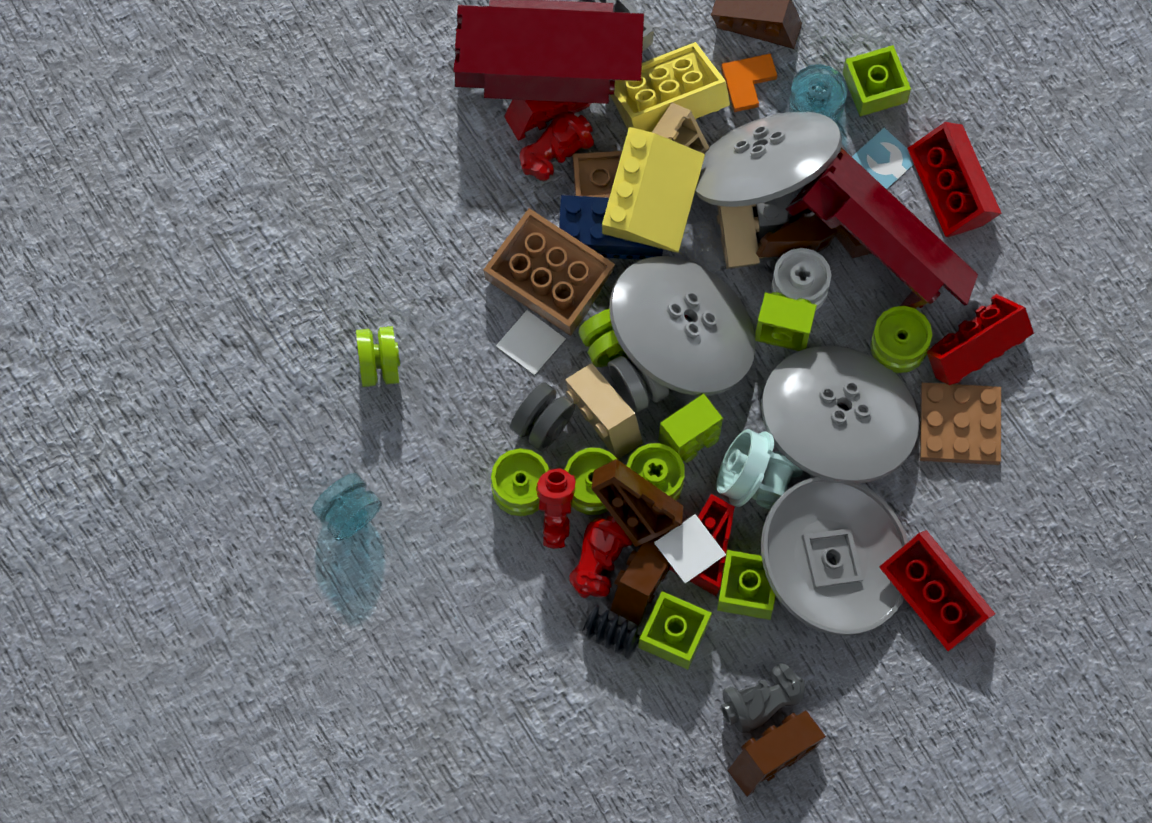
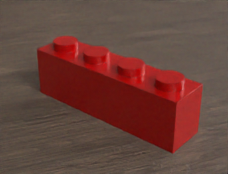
M995 294L990 298L992 303L988 307L981 306L975 311L976 317L970 321L964 320L958 325V332L947 334L926 352L935 378L949 386L956 384L971 372L981 369L984 364L992 359L1001 357L1005 351L1015 345L1022 344L1026 338L1034 334L1026 308Z

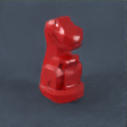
M571 112L558 115L540 139L531 145L525 146L519 152L523 173L525 175H532L540 181H547L550 175L554 174V166L550 162L551 159L555 158L558 163H563L566 157H571L579 148L590 149L594 145V140L590 134L593 132V129L583 115L577 117Z
M560 468L548 470L539 478L536 486L537 497L539 498V511L544 512L543 545L551 549L565 547V539L570 534V520L567 514L571 513L572 499L575 493V476Z
M608 516L606 520L596 518L588 524L585 530L581 559L569 575L570 584L582 598H587L588 596L603 598L610 593L612 583L608 577L602 576L601 572L603 569L609 572L614 571V562L617 560L622 549L632 545V541L613 516Z

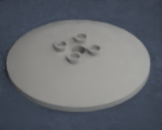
M814 112L780 113L744 124L716 140L704 153L705 157L695 193L705 202L726 207L759 204L789 194L817 178L832 164L839 154L842 145L839 127L829 117Z
M657 256L634 263L622 273L615 283L609 306L614 333L631 361L654 381L681 393L698 396L705 394L706 396L729 390L747 374L755 355L756 342L753 325L740 299L715 274L700 265L684 259ZM684 315L691 317L693 322L687 321Z
M819 346L798 351L776 366L769 376L762 394V418L767 432L772 434L774 438V445L794 465L813 476L827 481L859 484L881 479L897 470L906 461L918 436V412L906 385L892 370L886 368L875 358L853 349L838 346ZM837 404H845L849 407L850 410L844 411L843 409H840L837 406Z
M814 477L794 485L776 500L763 526L761 538L762 562L766 577L775 595L782 605L798 620L824 633L842 636L856 635L870 631L883 624L898 610L904 600V597L879 566L908 542L907 536L896 514L875 492L860 483L843 484ZM827 552L832 553L836 557L835 565L827 561Z

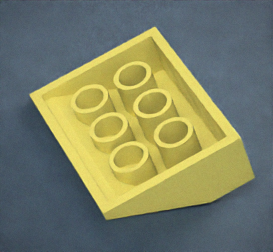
M696 42L643 62L641 81L615 80L614 95H611L627 129L632 127L648 132L654 130L672 102L691 110L695 120L730 106L725 79Z
M629 127L604 215L602 234L679 253L705 154L658 134Z

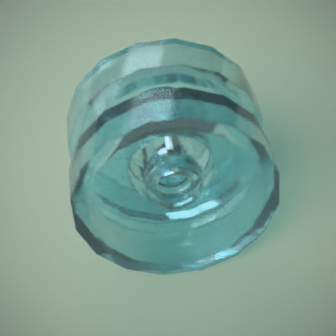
M810 65L800 70L794 77L788 103L790 112L822 114L837 124L843 115L848 93L845 79L840 72L826 65Z
M351 473L337 480L319 496L312 507V512L319 521L328 523L327 529L337 541L347 539L365 527L382 506V501L373 491H366V482L358 473Z

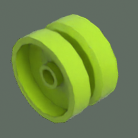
M897 306L884 311L876 321L870 343L873 357L895 373L910 372L918 368L925 360L926 352L930 346L932 339L931 324L925 315L915 308Z
M610 309L592 316L579 327L578 333L583 344L589 347L587 353L595 367H607L609 361L619 356L628 359L614 333Z
M393 326L379 328V344H374L373 334L370 329L356 330L362 387L376 386L378 382L377 369H382L383 381L386 385L399 383L398 366H400L398 342H395Z
M649 443L639 447L630 455L627 467L675 501L679 499L684 485L685 467L680 455L673 448L661 443Z
M519 448L509 450L497 459L491 473V490L493 499L501 510L510 515L521 517L534 514L539 510L536 486L539 478L549 470L548 464L542 456L532 450Z
M586 448L576 452L568 460L564 470L575 476L576 484L572 507L576 511L586 515H600L608 512L591 489V481L593 480L595 469L617 459L611 452L601 448Z

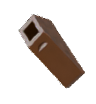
M805 212L795 222H787L782 225L777 232L767 233L760 240L761 246L756 255L758 257H781L788 251L799 248L814 250L818 253L830 245L838 230L836 228L831 229L814 212L809 214Z

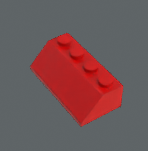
M944 122L907 148L945 237L949 238L982 227L1002 214L962 124Z
M927 530L919 532L879 566L948 652L996 615Z

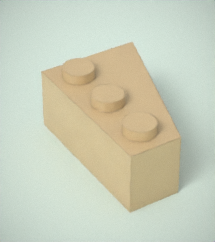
M672 102L652 133L705 153L709 146L691 110Z
M756 204L737 207L717 205L719 214L717 215V222L721 228V244L726 269L758 265L760 263L759 259L763 257L756 255L761 246V243H757L756 233L760 231L758 217H753L752 207H756Z
M592 363L565 379L568 388L566 391L568 399L577 404L583 417L592 425L607 448L617 459L643 444L635 412Z

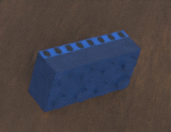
M561 195L559 228L603 257L643 260L663 255V249L602 234V223L609 201L608 197Z

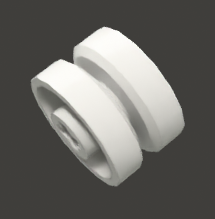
M805 248L790 250L783 254L775 265L771 291L781 293L787 298L795 300L799 298L809 300L812 304L817 305V310L827 298L832 276L830 266L825 258L814 250Z

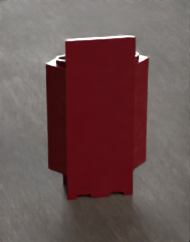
M490 0L489 6L458 5L455 63L453 72H455V87L484 88V98L609 104V95H614L615 80L641 81L644 13L613 12L614 3L556 0Z
M842 147L832 164L817 178L806 184L785 208L792 216L809 208L831 229L842 225L912 290L900 306L916 309L917 307L922 308L927 303L932 304L940 296L941 293L938 290L942 286L964 306L968 305L978 274Z

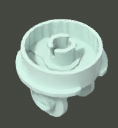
M746 429L735 438L723 458L717 476V491L729 497L730 503L736 507L743 506L753 498L758 505L770 510L776 500L787 491V485L790 483L791 477H800L803 470L790 462L780 451L772 452L774 448L772 434L766 431L758 434Z

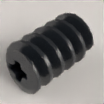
M596 605L588 616L582 632L586 630V638L591 639L596 634L595 641L597 644L606 639L605 647L607 649L616 644L615 653L620 654L625 649V658L629 659L635 652L641 634H638V625L629 630V620L626 619L619 625V615L610 620L608 619L609 610L600 615V606Z

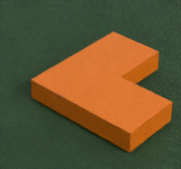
M771 53L727 62L721 65L734 112L759 107L754 84L777 80V72Z

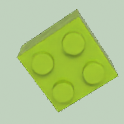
M894 45L845 59L842 73L860 117L908 103L911 87Z
M765 292L757 322L755 341L795 351L806 349L817 305L812 304L806 299L799 298L795 300L787 298L778 292H772L771 294Z
M702 394L660 422L658 441L673 448L680 455L682 461L688 463L698 455L699 450L704 447L710 448L719 441L723 418L705 394Z
M727 550L717 611L771 620L775 593L766 577L762 556Z
M661 591L641 634L638 648L689 670L709 626L712 613Z

